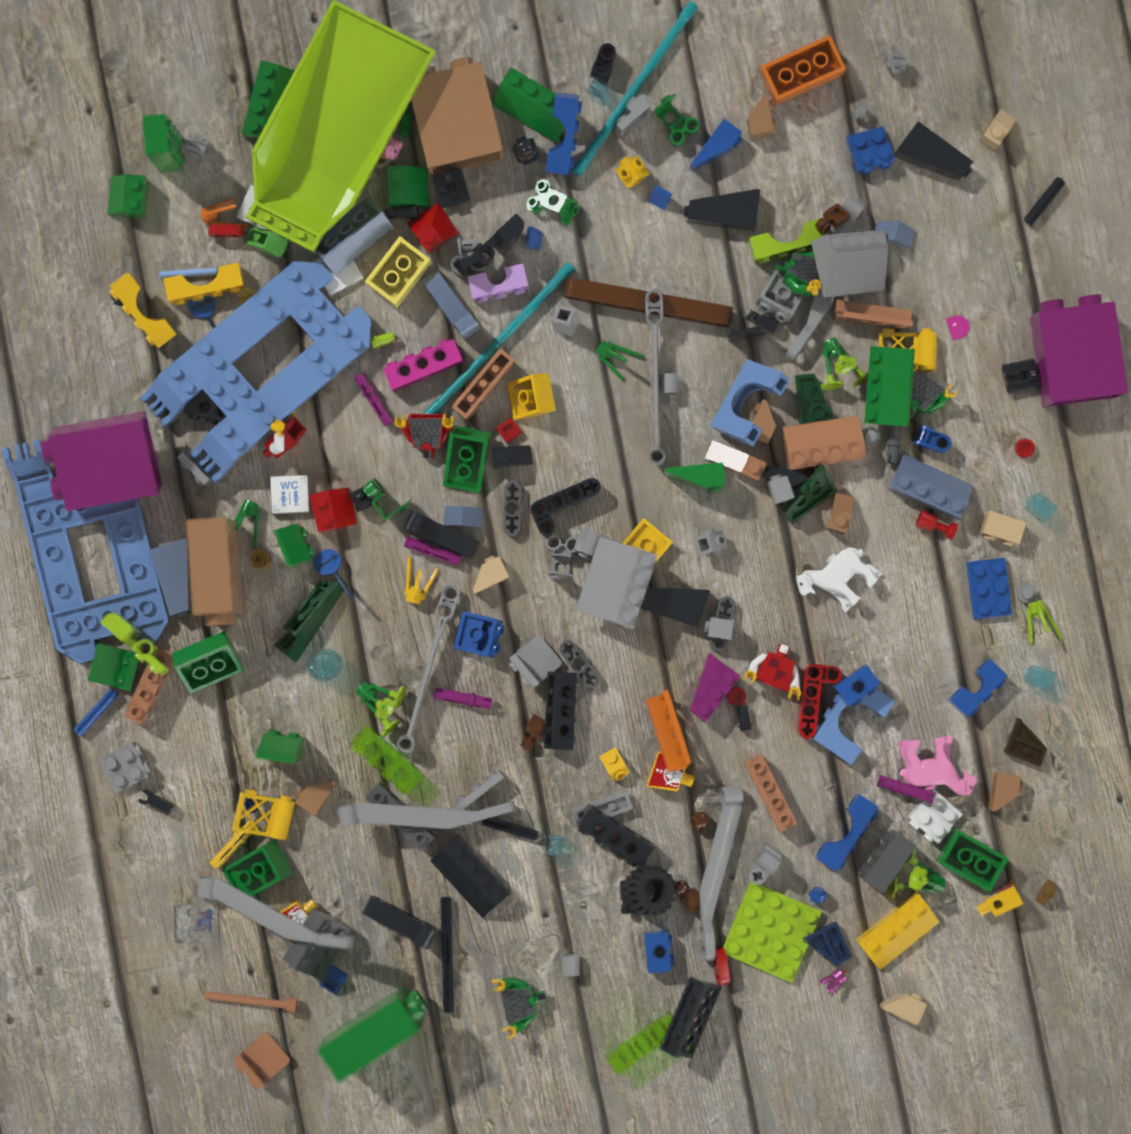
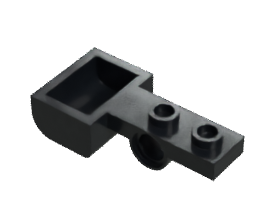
M516 213L483 245L479 243L472 250L474 253L471 256H464L459 261L460 266L457 271L463 276L475 264L487 267L495 257L494 248L500 254H504L517 242L524 229V221ZM481 253H487L489 259H484Z

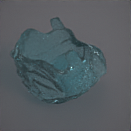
M332 649L317 651L309 660L307 673L317 681H329L341 673L342 658Z

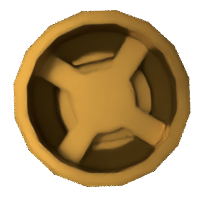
M256 550L250 556V563L254 568L265 570L271 565L272 559L270 554L263 550Z

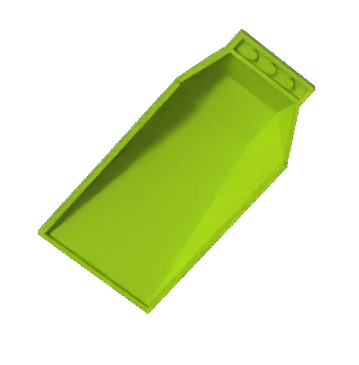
M332 0L251 151L255 200L246 218L315 253L323 236L355 206L435 56V50Z

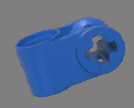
M919 425L917 437L912 442L918 447L940 454L946 452L952 443L949 436L924 425ZM937 440H944L946 448H939Z

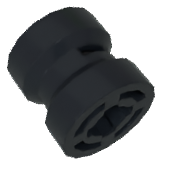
M364 487L348 495L350 500L354 501L357 512H361L373 505L371 503L373 500L366 495L363 490Z

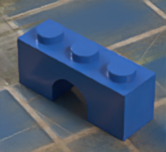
M987 659L974 672L981 681L980 689L977 692L971 693L965 687H960L947 700L965 717L973 716L979 710L977 706L982 701L984 703L992 697L991 692L995 688L999 689L1006 682L1004 679L1007 677V674L991 659Z

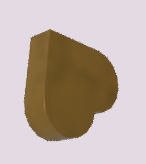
M1050 879L1047 880L1037 894L1036 901L1045 904L1055 896L1056 883Z

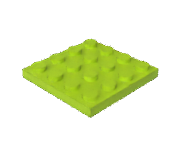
M750 881L722 948L725 949L726 955L793 983L808 947L803 937L814 932L822 911L761 884H753Z

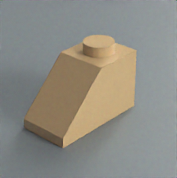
M1000 109L979 141L995 151L1010 131L1016 119Z
M495 555L484 559L485 563L481 566L473 589L475 594L510 578L500 556L495 557Z
M913 992L912 995L905 993L880 1003V1007L918 1026L927 1003L923 1001L924 997Z

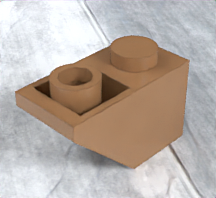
M768 94L763 95L747 118L749 140L770 137L773 135L774 130H776L775 118L771 117L773 102L769 100Z
M763 399L761 404L757 402L752 412L755 414V417L751 422L762 429L757 442L767 445L776 425L768 403Z

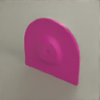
M957 315L946 318L952 340L967 335L970 325L965 317Z

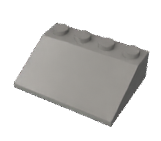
M884 230L830 234L811 241L824 298L885 290L888 244Z
M599 537L576 611L634 629L657 555Z

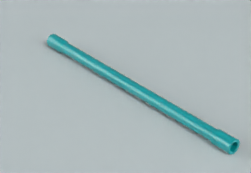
M689 1L682 10L673 27L584 155L580 157L573 170H571L575 175L581 177L587 169L590 161L617 124V120L626 111V103L638 94L685 24L698 9L697 4Z
M567 262L455 382L426 409L424 414H439L452 397L576 269Z

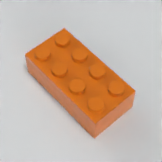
M828 35L762 65L759 74L774 106H777L843 76L846 67L831 36Z

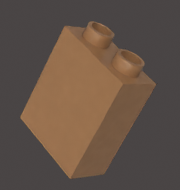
M471 57L455 59L450 62L451 69L436 72L434 66H429L411 99L430 177L458 168L466 169L504 159L481 61L473 63Z
M227 517L186 520L193 615L204 616L205 626L235 625L234 615L245 614L239 530H235L237 522Z

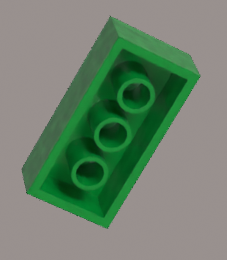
M166 114L142 116L145 155L160 173L183 171L182 165H185L184 153H181V146H184L183 135H180V131L176 129V125H173L172 120Z

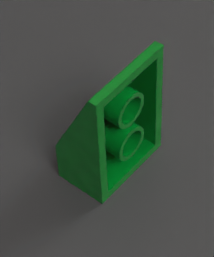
M453 426V430L449 435L443 486L476 493L481 492L491 432Z
M723 462L665 468L663 471L664 476L701 490H708V493L720 492L726 485Z
M269 730V733L263 734L255 758L287 763L299 762L302 759L304 738H301L298 733L288 732V736L280 735L281 731Z
M276 840L257 848L222 869L229 884L250 896H254L294 874Z

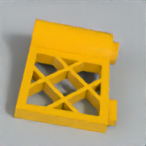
M924 328L918 333H894L895 329H883V333H879V347H885L883 345V337H891L896 342L892 348H895L897 345L905 348L900 342L905 337H914V343L909 349H915L914 366L918 362L916 371H936L937 333L933 332V329Z
M245 789V793L240 792L232 830L287 840L295 801H292V797L281 795L280 798L257 795L255 790ZM245 797L251 798L255 804L248 810L244 807ZM265 801H270V809L264 813L260 805ZM258 808L261 816L253 821L249 813ZM246 816L250 824L245 828H240V820ZM264 819L267 823L265 831H259L256 824Z

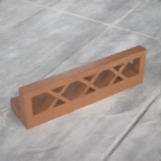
M836 300L833 320L910 330L913 326V321H911L912 310Z

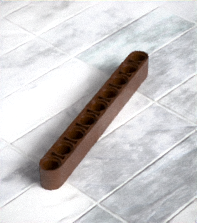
M567 278L563 297L580 302L646 313L645 297L648 291L577 278ZM652 292L648 298L650 302L656 303L659 301L660 296L658 293ZM662 294L663 317L726 328L731 326L733 307ZM655 311L650 313L652 315L660 316V314Z

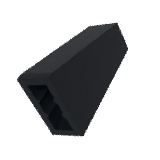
M919 121L894 153V157L958 181L962 176L966 178L973 169L970 167L974 162Z
M760 189L690 200L689 206L685 205L684 217H687V223L754 231L757 222Z
M647 588L640 609L698 628L710 590Z

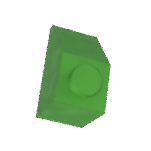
M251 226L243 243L270 256L281 258L286 251L289 241L272 231Z

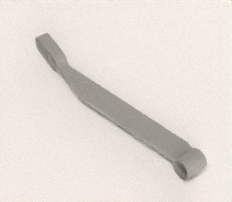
M849 196L842 208L851 216L847 222L838 228L833 226L831 234L851 233L855 220L865 206ZM822 288L818 289L819 293L817 295H814L807 324L785 354L792 361L832 305L834 297L824 298Z
M653 288L646 293L645 297L646 320L652 326L654 446L649 450V461L653 465H661L666 458V451L660 445L658 326L663 321V295L660 290ZM652 292H656L660 296L659 301L656 303L650 302L648 298ZM655 311L660 314V319L657 322H652L649 319L651 312ZM660 451L663 456L660 459H655L652 453Z
M447 585L443 589L437 607L439 623L406 735L399 738L397 743L398 752L403 756L411 755L415 749L412 735L444 624L453 618L459 600L460 592L454 585ZM448 590H454L457 595L455 598L449 599L445 593ZM444 607L451 610V614L447 617L440 614V610ZM409 742L412 746L405 750L401 747V744Z
M740 786L722 787L719 791L722 810L699 891L701 917L700 946L704 962L715 960V937L712 918L742 811L743 791Z
M514 801L479 811L374 803H356L337 809L342 828L358 823H375L451 829L516 811Z
M199 877L197 897L216 899L285 939L337 948H352L353 937L316 933L224 880L213 877Z

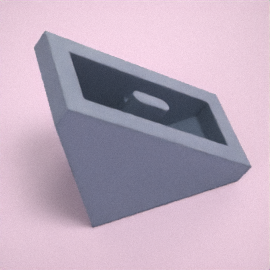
M877 221L875 230L885 231L888 244L911 248L915 229L900 221Z
M445 506V526L482 528V508Z

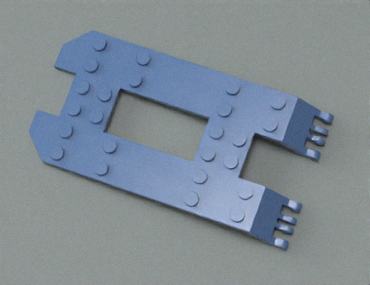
M292 262L162 371L149 389L139 398L143 403H147L156 395L157 400L150 404L148 409L152 412L158 408L153 413L157 418L167 409L170 411L169 415L161 420V424L164 427L171 424L185 405L202 390L227 416L208 432L199 446L189 455L193 460H196L204 451L208 454L205 459L198 463V466L203 468L213 460L203 470L205 474H209L218 465L220 470L211 477L214 484L225 477L242 455L272 431L270 428L272 423H275V419L284 421L370 347V317L359 305L345 317L341 315L320 291L334 279L321 263ZM291 316L314 343L256 391L233 364Z
M41 440L33 441L36 455L33 456L30 454L29 444L27 442L22 443L25 458L23 457L20 445H15L14 450L18 458L17 460H12L11 451L8 447L3 448V459L15 483L56 650L80 664L92 661L96 649L95 640L114 635L100 623L110 613H115L129 619L142 631L137 639L138 642L147 639L156 644L170 620L149 551L151 545L139 498L66 511L63 500L55 501L53 498L50 480L54 478V473L50 463L46 464L43 459ZM103 520L121 593L86 602L68 529Z

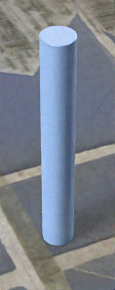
M217 268L159 272V277L164 279L183 275L184 278L214 276L218 272Z

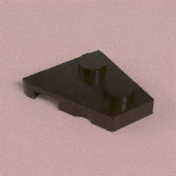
M1016 718L1003 752L1041 767L1047 751L1046 746L1036 738V735L1027 728L1020 718Z

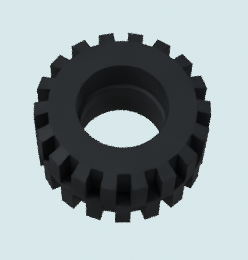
M659 866L637 867L636 870L630 872L631 876L626 877L627 883L623 885L626 888V891L623 892V896L627 897L625 899L626 904H630L629 908L635 910V913L642 915H660V913L667 912L666 908L670 909L672 907L671 902H674L676 899L673 896L677 894V889H674L676 883L671 880L673 876L667 874L668 871L661 869ZM649 880L653 882L655 887L654 897L650 901L647 900L644 893L645 885Z

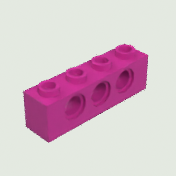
M444 339L434 348L428 346L421 350L422 353L417 355L412 353L405 356L403 361L398 363L397 361H392L386 364V368L383 370L392 391L396 392L462 364L463 360L454 339ZM443 352L446 355L445 359L437 361L435 359L437 353ZM426 360L428 365L426 368L421 369L418 367V362ZM403 367L410 368V373L407 376L400 375V370Z

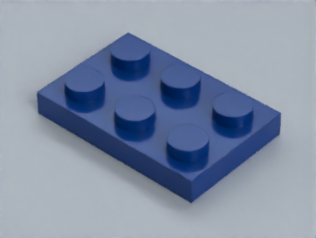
M1005 558L966 562L973 619L1012 615Z

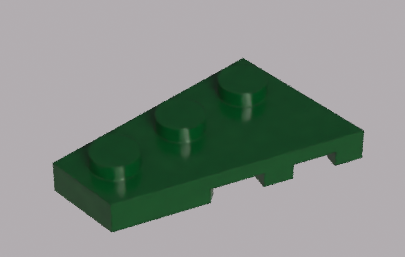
M815 374L795 375L799 424L833 419Z
M823 464L817 468L794 494L795 498L789 500L782 508L791 525L838 492L827 468Z

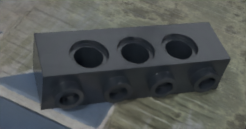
M201 392L185 405L183 411L189 414L188 418L199 420L200 417L205 418L207 423L214 425L225 419L220 416L221 410L207 394ZM204 404H210V410L207 413L202 412Z
M547 671L544 749L573 750V745L575 744L574 726L576 725L577 673ZM562 688L565 690L564 695L561 693ZM563 707L564 712H563V714L561 715L560 710H561V708ZM562 726L563 731H562V733L560 734V731H559V730H560V727Z
M589 803L576 822L577 828H579L578 831L585 836L591 835L595 838L594 841L601 846H609L610 850L618 856L624 855L627 857L626 860L634 866L638 864L643 867L655 849L653 842ZM601 823L603 827L601 830H594V825ZM613 833H618V834H619V838H618V839H616V840H611V839H609V837H610L611 834H613ZM629 843L635 844V848L632 850H627L626 846Z

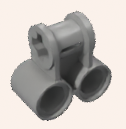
M476 237L470 240L457 239L459 256H455L451 261V268L455 275L462 276L455 269V264L464 256H471L474 253L472 250L477 246ZM473 266L471 270L473 273L479 274L486 272L487 267L475 268Z
M765 843L757 855L758 858L750 868V881L756 885L763 884L768 876L773 874L780 865L783 853L770 844Z

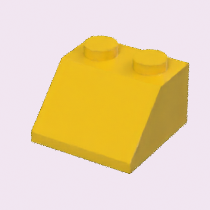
M549 373L531 374L507 383L514 420L540 416L556 411Z

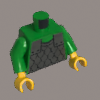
M813 251L793 253L789 262L778 259L775 269L785 273L782 283L794 294H802L809 297L810 294L817 295L819 293L818 289H821V284L817 280L818 270Z
M916 362L913 370L909 419H912L916 411L924 414L925 412L932 413L941 409L951 397L956 396L959 389L952 393L950 388L953 384H950L945 389L916 371L918 367V362Z
M516 977L502 980L493 979L492 982L498 983V986L492 990L501 993L508 1026L511 1025V1027H504L502 1032L508 1030L509 1036L505 1037V1039H511L535 1019V1014L538 1012L536 1004L547 1002L544 990L533 993L531 984Z

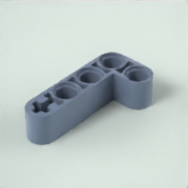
M438 270L422 280L425 288L464 341L480 330L476 320L468 313Z

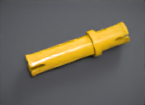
M249 820L242 828H245L250 824ZM235 832L233 834L234 837L209 862L211 866L219 870L242 844L247 842L251 834Z

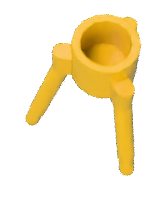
M408 556L406 590L404 595H407L406 601L420 604L421 600H425L426 594L439 570L435 569L423 592L421 588H418L422 571L419 570L415 585L410 588L411 557Z

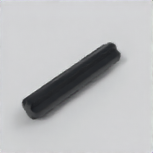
M1055 178L1023 220L1026 224L1032 226L1063 188L1065 181L1062 178Z
M494 817L482 821L483 826L533 841L538 836L537 830Z

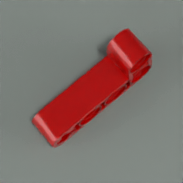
M809 664L804 668L797 721V733L800 737L810 739L815 735L822 682L832 684L839 682L842 678V672L838 667ZM811 667H815L818 671L815 678H811L808 674ZM831 669L837 673V677L834 680H830L827 676ZM809 686L815 688L816 693L813 697H809L806 694V689ZM808 705L813 708L811 716L804 714V708ZM803 718L813 719L812 723L808 722V728H811V732H807V735L802 731V728L806 727V721H802Z

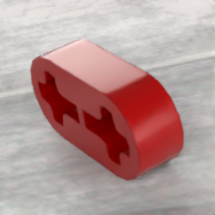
M209 225L208 236L215 238L244 237V226Z
M724 948L715 949V960L713 961L715 979L719 986L727 985L730 983L726 951Z

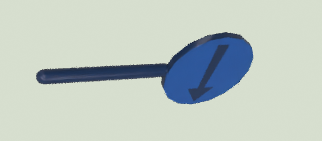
M206 296L204 300L198 302L188 300L190 313L197 318H207L212 329H214L216 326L210 316L216 309L215 298Z
M325 549L319 552L314 559L315 570L324 576L333 574L350 600H353L352 594L337 574L342 562L340 554L332 549Z

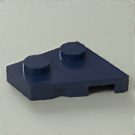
M832 922L803 937V940L833 966H837L852 958L837 922Z

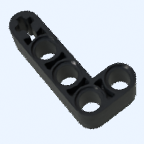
M589 478L535 501L531 505L530 510L540 534L546 537L551 536L555 532V523L551 515L598 495L601 488L600 482L595 478ZM589 483L597 485L595 492L588 490L585 491L587 496H583L581 486H583V489L589 487ZM577 490L580 493V497L577 500H572L569 497L570 491ZM553 498H560L562 505L554 507L551 504ZM542 505L545 508L544 513L541 515L535 514V506ZM543 523H550L552 530L547 533L543 532L541 529Z
M410 510L403 526L404 529L470 559H473L480 543L476 539L431 520L413 510Z
M374 895L370 896L362 912L367 917L412 939L413 943L424 949L429 948L438 930L435 926Z

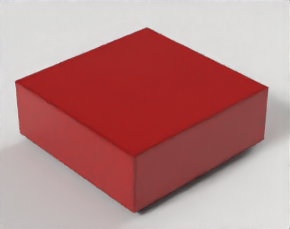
M512 417L496 428L506 444H509L522 434V431Z

